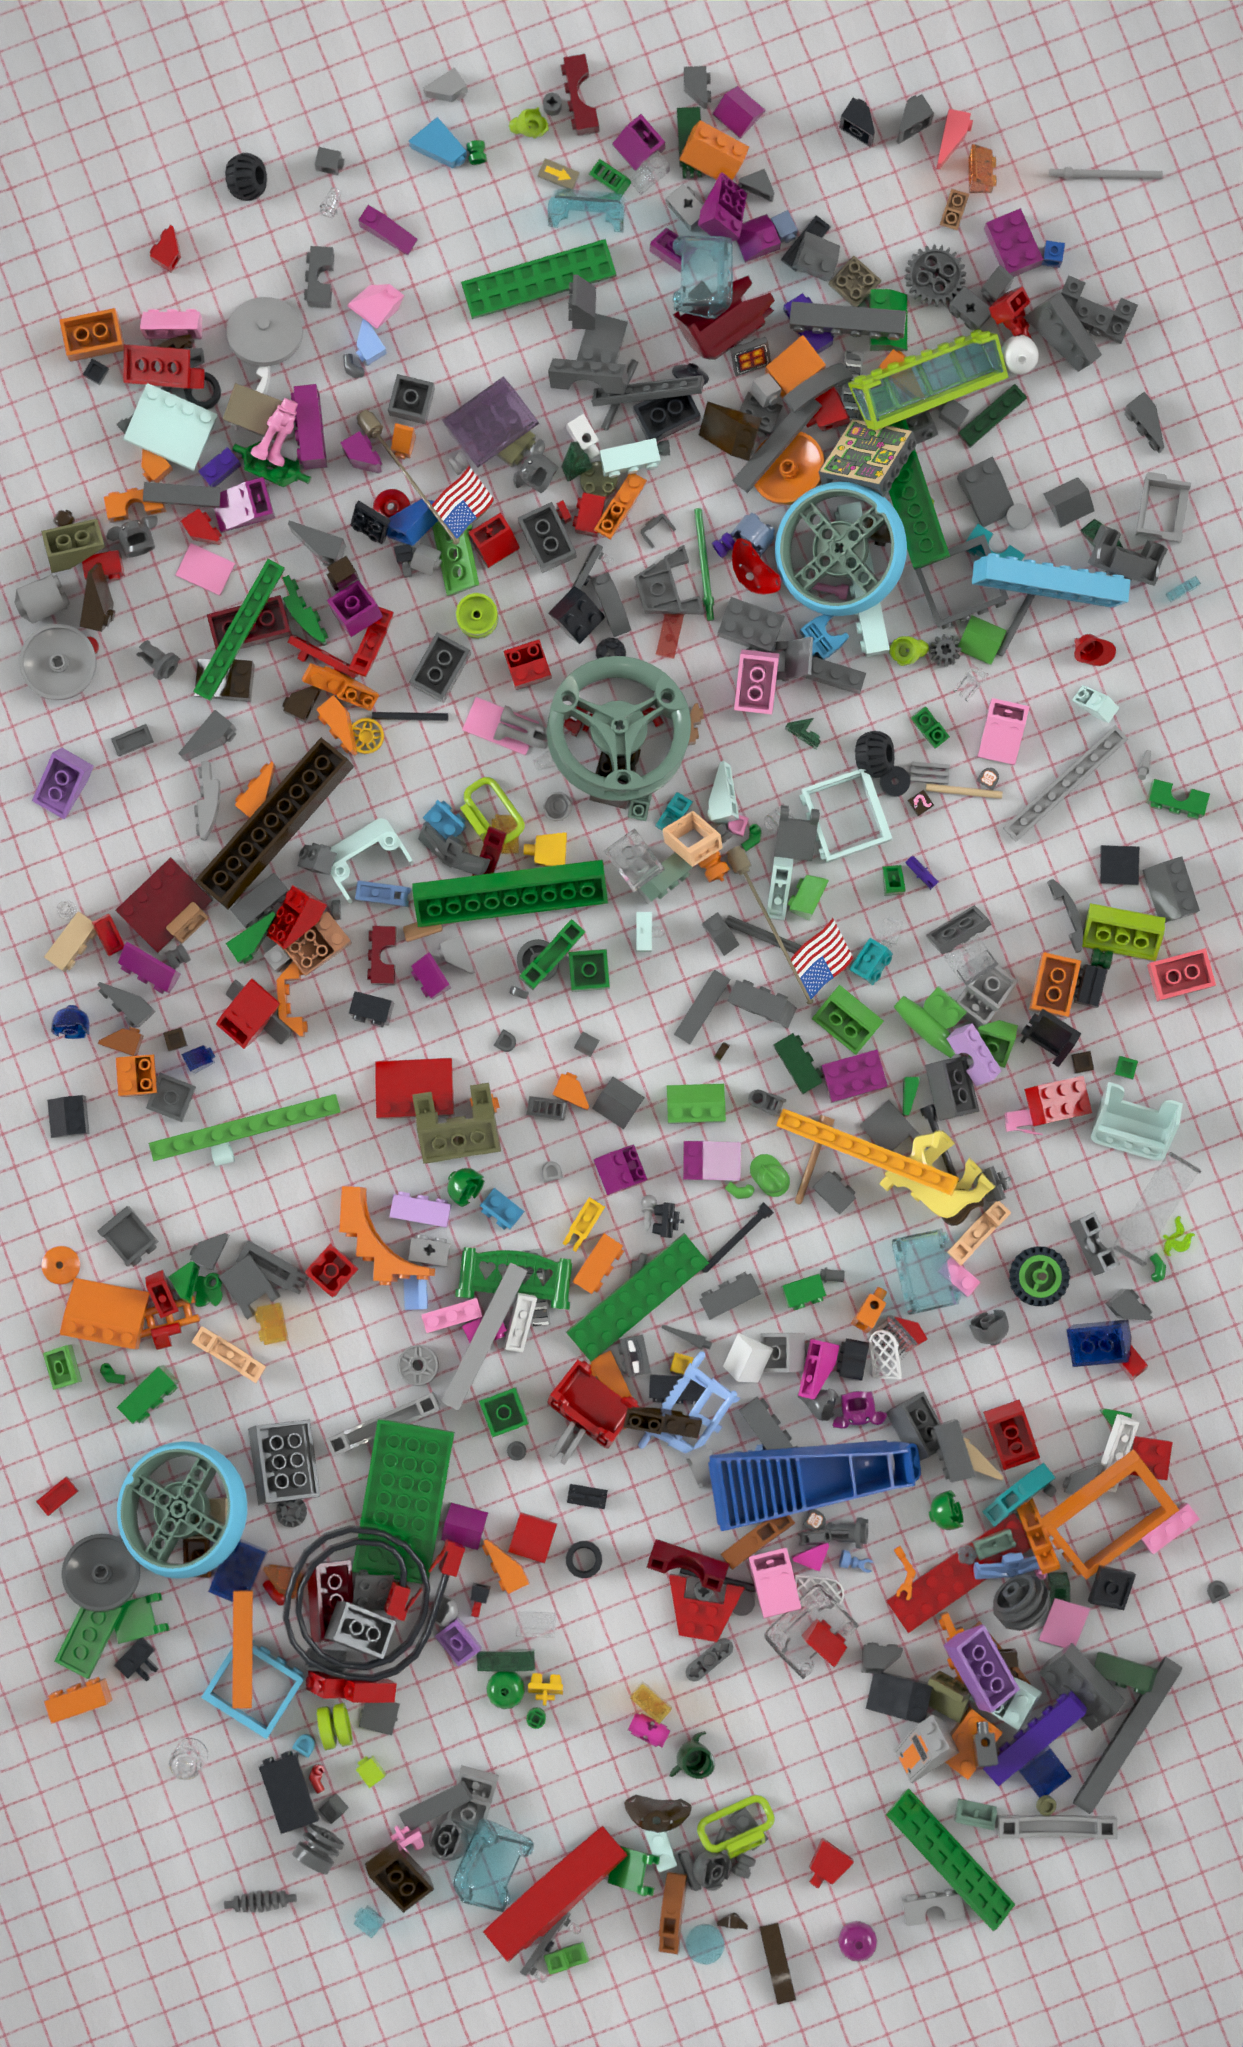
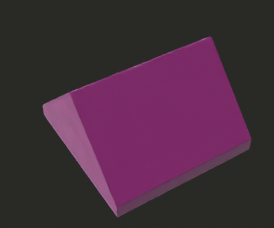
M736 86L725 93L712 115L741 139L766 110L741 88Z
M667 227L650 243V252L680 273L697 250L695 246Z
M451 1502L441 1540L446 1541V1539L463 1544L464 1547L478 1550L488 1512Z

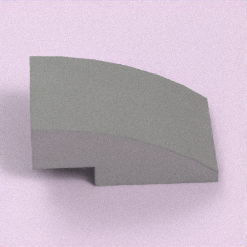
M987 958L956 1000L967 1011L963 1017L977 1028L988 1024L1018 983V980Z
M461 1765L456 1785L464 1781L473 1799L449 1811L446 1820L457 1822L465 1828L467 1833L482 1837L499 1775Z

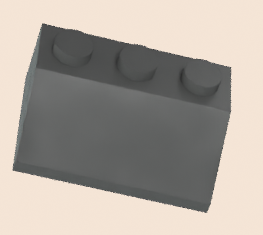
M1182 856L1142 870L1156 914L1159 917H1164L1165 923L1200 911Z
M966 1056L925 1065L938 1121L980 1112L972 1079L966 1071L969 1068Z
M924 1391L886 1412L901 1442L917 1445L920 1461L932 1456L937 1452V1449H940L938 1442H934L931 1431L934 1430L933 1426L940 1424V1421Z
M953 1419L934 1425L931 1435L933 1441L938 1442L940 1448L937 1449L939 1460H943L945 1468H942L945 1479H949L953 1483L976 1477L959 1421Z

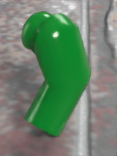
M109 1363L101 1365L100 1373L106 1382L125 1384L126 1375L116 1374Z

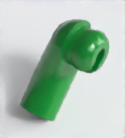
M757 824L750 825L749 839L741 843L745 852L761 841L762 830Z
M1156 1252L1149 1259L1155 1266V1272L1151 1275V1278L1154 1282H1159L1165 1278L1166 1265Z

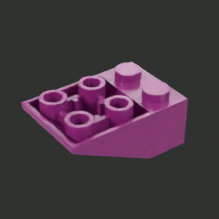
M723 172L720 173L700 210L698 226L722 246L739 239L747 192Z
M264 477L243 482L220 492L219 508H214L220 533L275 518Z

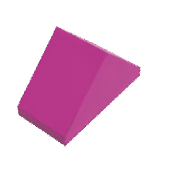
M829 1544L816 1545L793 1555L792 1559L794 1562L820 1572Z

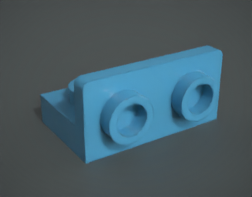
M437 800L436 804L425 814L423 819L430 823L429 825L446 840L450 835L457 838L466 829L464 824L466 821L458 813L454 815L450 811L452 808L444 800L442 803Z
M496 1188L480 1204L483 1208L481 1212L489 1218L491 1216L495 1217L498 1220L496 1224L504 1230L506 1228L511 1230L525 1212Z

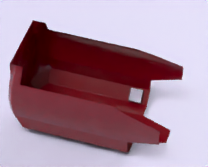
M749 275L722 286L683 315H680L679 311L673 314L684 338L691 348L703 359L716 360L765 325L764 319L775 311L770 307L775 301L771 293L742 301L741 297L753 284Z

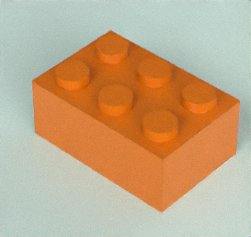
M115 308L59 319L66 356L70 362L124 351L123 334L119 315Z
M1043 952L1040 957L1029 1010L1040 1013L1043 1008L1054 1016L1068 1018L1081 961Z
M95 1677L85 1682L86 1685L82 1686L81 1683L67 1688L66 1692H63L61 1689L48 1695L49 1698L44 1701L51 1724L109 1704L113 1699L106 1678L100 1680V1677Z
M970 1706L965 1711L961 1722H957L950 1732L959 1753L945 1762L967 1780L977 1769L975 1767L973 1735L977 1734L976 1723L988 1722L989 1733H994L995 1743L1003 1733ZM986 1739L981 1740L983 1747L988 1746Z

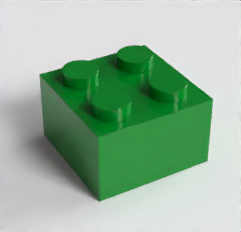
M607 949L568 952L572 992L610 989Z
M820 1274L781 1286L788 1308L793 1307L794 1311L804 1308V1303L810 1301L812 1304L824 1301L823 1297L827 1296Z
M516 1387L479 1401L492 1438L529 1424Z

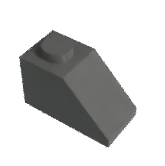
M999 265L982 286V296L988 302L995 303L1010 289L1014 277Z
M718 912L702 923L703 928L724 956L740 945Z
M224 1233L201 1241L198 1245L194 1244L190 1252L192 1256L190 1260L210 1270H214L230 1235Z

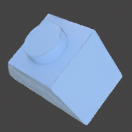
M363 319L356 344L358 349L356 354L361 362L365 360L366 364L369 365L386 355L387 352L370 323Z

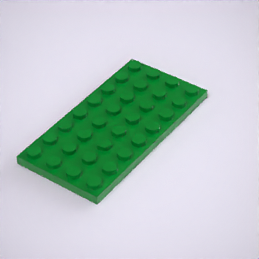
M378 1418L360 1526L385 1530L407 1542L424 1563L429 1581L431 1572L428 1570L433 1562L455 1432ZM358 1534V1538L381 1539L394 1546L404 1559L408 1572L407 1582L423 1584L417 1564L404 1548L380 1536ZM356 1545L352 1572L359 1573L361 1569H365L369 1575H394L395 1580H400L401 1571L399 1564L391 1552L382 1547Z

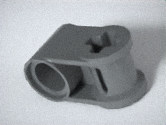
M759 1089L750 1092L748 1095V1102L751 1106L763 1110L770 1115L780 1117L779 1112L786 1099ZM754 1093L761 1094V1103L756 1104L753 1102L752 1096Z

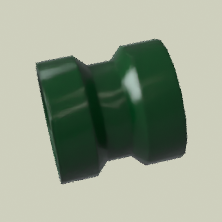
M1093 948L1090 965L1102 966L1103 969L1109 970L1113 951L1107 950L1103 953L1099 948Z

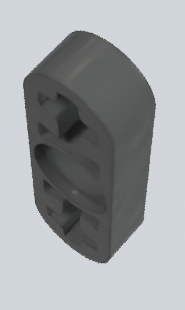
M727 1638L719 1639L718 1642L687 1666V1678L693 1682L703 1678L732 1653V1642ZM722 1642L723 1644L728 1643L729 1651L726 1652L723 1650L721 1653H719V1655L722 1657L718 1659L717 1654L712 1650L715 1648L716 1651H718L721 1648L720 1644ZM708 1654L715 1657V1662L712 1665L704 1663V1657ZM701 1661L702 1666L707 1670L703 1671L701 1668L698 1671V1677L695 1675L691 1677L689 1675L691 1673L690 1669L692 1667L697 1669L700 1666L697 1662Z

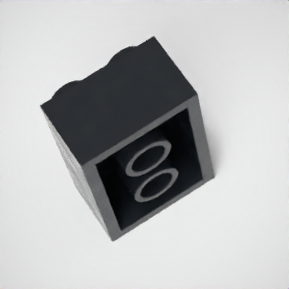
M691 395L645 400L633 406V414L646 439L656 438V442L699 422L701 419V414Z

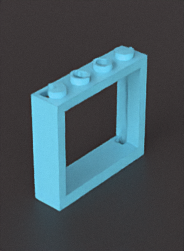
M253 1640L254 1655L296 1681L268 1727L239 1708L232 1709L231 1703L212 1692L233 1659V1647L201 1698L267 1739L306 1677L299 1668L295 1666L293 1668L286 1665L287 1661L280 1656L275 1658L270 1654L271 1651L264 1646H256Z

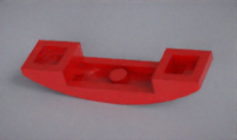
M379 607L383 617L368 626L348 671L366 677L373 666L394 615V612Z

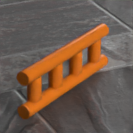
M194 1296L192 1297L191 1304L195 1303ZM183 1299L175 1300L178 1307H183L185 1318L174 1321L173 1314L165 1317L167 1323L156 1326L153 1315L158 1314L155 1306L147 1308L145 1318L148 1328L142 1330L141 1338L151 1336V1329L176 1322H179L181 1327L199 1322L200 1316L199 1314H192L189 1303H186Z

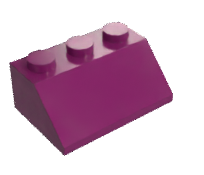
M129 942L125 943L118 961L122 965L121 970L128 974L134 972L138 975V980L146 985L148 981L155 985L153 989L162 994L165 991L170 993L181 975L173 968Z

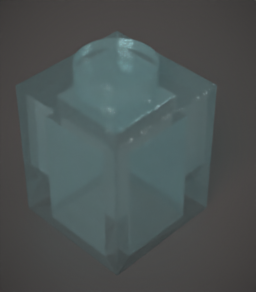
M367 1905L364 1909L361 1907L354 1915L356 1919L353 1924L372 1939L384 1924L385 1919Z

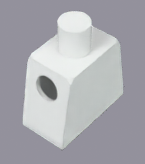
M582 414L567 423L565 428L580 452L586 450L591 459L598 456L600 451L595 444L599 440L585 415ZM583 436H587V437H588V439H589V442H588V443H585V442L582 440V437H583Z

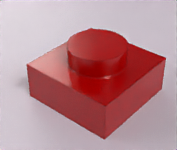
M564 500L556 503V511L560 520L563 519L565 524L572 521Z

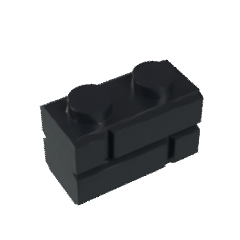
M1088 964L1080 968L1077 978L1080 979L1079 986L1075 987L1074 1003L1098 1008L1108 970Z

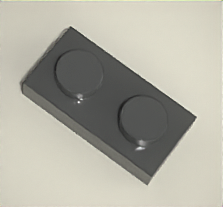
M746 1807L729 1818L740 1834L759 1826ZM764 1833V1835H765V1842H766V1841L768 1840V1837H767L766 1834Z

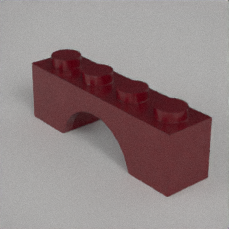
M586 54L563 57L564 64L560 66L562 76H566L567 82L564 83L565 93L570 95V100L567 101L569 112H573L574 116L571 119L572 130H576L577 136L599 132V122L596 108L586 105L578 96L580 85L589 78Z
M656 1539L646 1568L663 1574L675 1568L690 1570L698 1576L702 1587L720 1593L730 1564Z

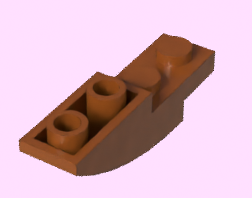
M790 1515L764 1521L720 1555L726 1563L730 1564L729 1567L733 1570L793 1526L795 1522Z
M667 1872L659 1925V1952L676 1955L679 1953L682 1914L684 1913L686 1874Z

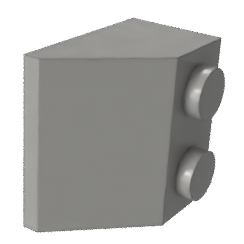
M761 1333V1343L773 1348L763 1372L804 1371L805 1333Z

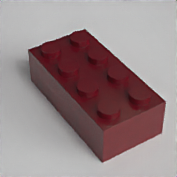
M281 595L268 599L241 649L292 635ZM241 606L207 614L216 650Z

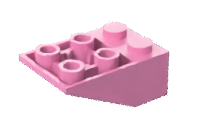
M992 698L989 703L978 757L1015 765L1029 706Z
M787 1548L749 1557L748 1564L763 1618L800 1610V1600Z

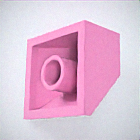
M390 284L369 285L348 304V307L378 329L398 311L404 295Z

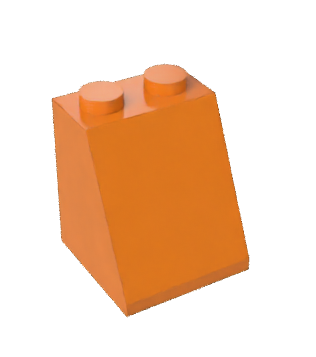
M802 335L766 366L765 372L766 374L769 373L781 387L780 397L783 398L806 379L824 370L826 364L804 335Z

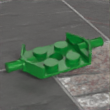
M261 441L248 446V448L235 443L232 451L242 455L245 471L259 477H264L265 480L281 487H285L298 480L307 484L311 481V476L301 473L298 457L296 461L284 457L285 463L282 467L271 463L267 458L266 460H261L251 454L252 448L259 445Z

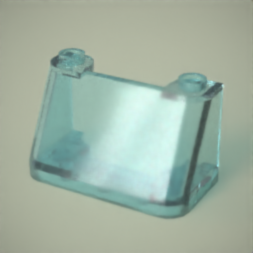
M556 189L551 194L547 212L549 227L558 228V224L562 219H568L569 210L606 213V222H610L613 225L614 232L624 233L626 200L622 194L574 189Z
M679 236L674 240L673 250H675V254L681 255V287L674 292L672 299L675 311L715 319L730 307L732 302L733 248L731 238L724 236Z
M943 1228L892 1239L894 1257L908 1315L957 1305L959 1300H961L959 1289H956L954 1285L952 1286L944 1250L946 1243H948V1236L946 1232H943Z
M481 1819L476 1826L453 1880L454 1889L462 1903L504 1912L506 1906L511 1901V1895L507 1889L508 1883L520 1857L526 1858L532 1854L534 1849L533 1841L529 1837L491 1820Z

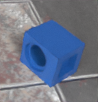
M1046 240L1041 265L1060 268L1063 262L1065 243Z

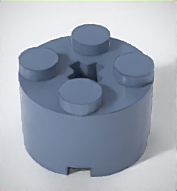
M750 513V515H745L732 531L731 536L732 538L735 536L736 539L742 538L751 542L752 547L761 557L774 541L773 533L775 530L769 524L765 525L756 514Z

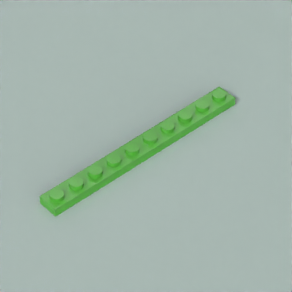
M333 1094L153 1141L148 1144L154 1162L337 1114L341 1111L337 1096Z

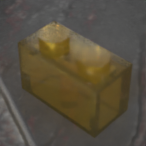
M282 1302L257 1307L255 1319L257 1323L260 1322L261 1330L258 1331L260 1342L264 1341V1345L289 1340Z
M643 1681L630 1695V1699L659 1724L672 1710V1706Z

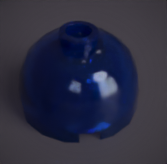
M68 1005L66 1008L57 1011L51 1023V1032L58 1037L59 1033L64 1034L66 1039L85 1038L86 1033L90 1034V1021L83 1010L78 1009L75 1005Z

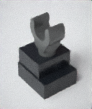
M408 544L395 546L394 551L397 563H402L404 578L412 577L409 563L412 562L413 558L412 546Z

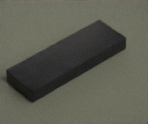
M816 215L784 254L781 261L796 272L797 269L793 268L792 265L805 231L823 238L831 226Z

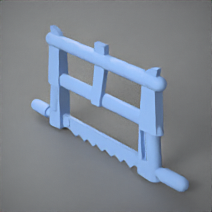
M703 1351L698 1353L692 1362L693 1364L689 1363L683 1378L677 1380L678 1384L673 1386L674 1390L669 1392L670 1396L666 1397V1402L662 1403L663 1407L661 1408L671 1410L692 1379L706 1389L688 1416L702 1418V1424L707 1426L694 1447L682 1440L683 1436L665 1432H662L661 1435L645 1432L638 1443L639 1448L643 1449L651 1439V1436H654L668 1443L667 1446H671L686 1454L703 1446L713 1431L719 1433L722 1426L719 1425V1422L731 1404L738 1402L740 1398L737 1397L736 1391L728 1390L717 1382L714 1377L712 1379L697 1368L706 1356ZM715 1393L725 1399V1401L711 1420L699 1414L711 1394Z

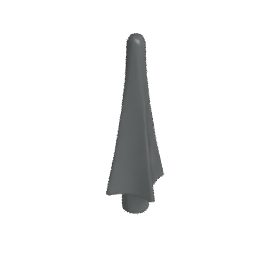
M662 1325V1329L681 1337L701 1350L703 1347L710 1350L712 1342L707 1341L705 1336Z

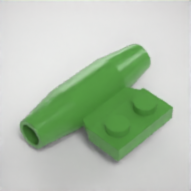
M939 986L925 1000L924 1007L903 996L894 1005L895 1010L907 1025L928 1044L949 1058H952L955 1052L947 1040V1037L950 1035L947 1029L954 1027L967 1011Z

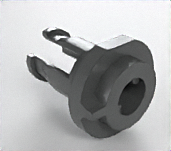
M144 641L139 646L142 652H138L136 655L142 657L154 669L153 676L156 679L169 678L176 670L180 658L173 652L165 654L159 648L152 646L150 641Z
M857 1517L856 1523L832 1524L828 1522L827 1530L849 1531V1534H831V1538L838 1542L855 1543L857 1549H862L863 1544L868 1542L869 1520Z

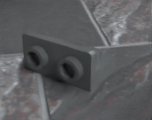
M928 410L906 418L909 430L913 431L916 445L938 435Z

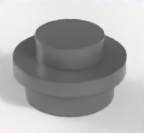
M514 1441L508 1446L507 1454L510 1459L519 1461L525 1457L526 1447L522 1442Z

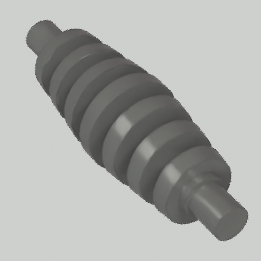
M262 1890L257 1891V1898H255L254 1892H250L249 1899L247 1894H242L241 1900L239 1895H237L231 1901H224V1909L233 1908L235 1912H240L242 1907L243 1912H248V1907H250V1911L255 1913L257 1906L258 1912L261 1913L264 1912V1905L266 1911H271L272 1904L274 1910L279 1909V1903H281L283 1908L289 1902H297L296 1894H286L285 1891H281L280 1895H278V1891H273L271 1896L270 1891L265 1890L263 1897Z

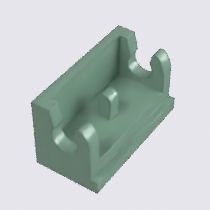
M1009 1528L972 1542L979 1560L1016 1546Z
M958 1798L954 1820L956 1823L994 1830L997 1807Z

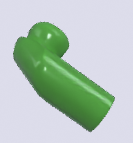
M730 1181L725 1190L737 1199H745L753 1195L754 1187L747 1184L745 1187L738 1188Z

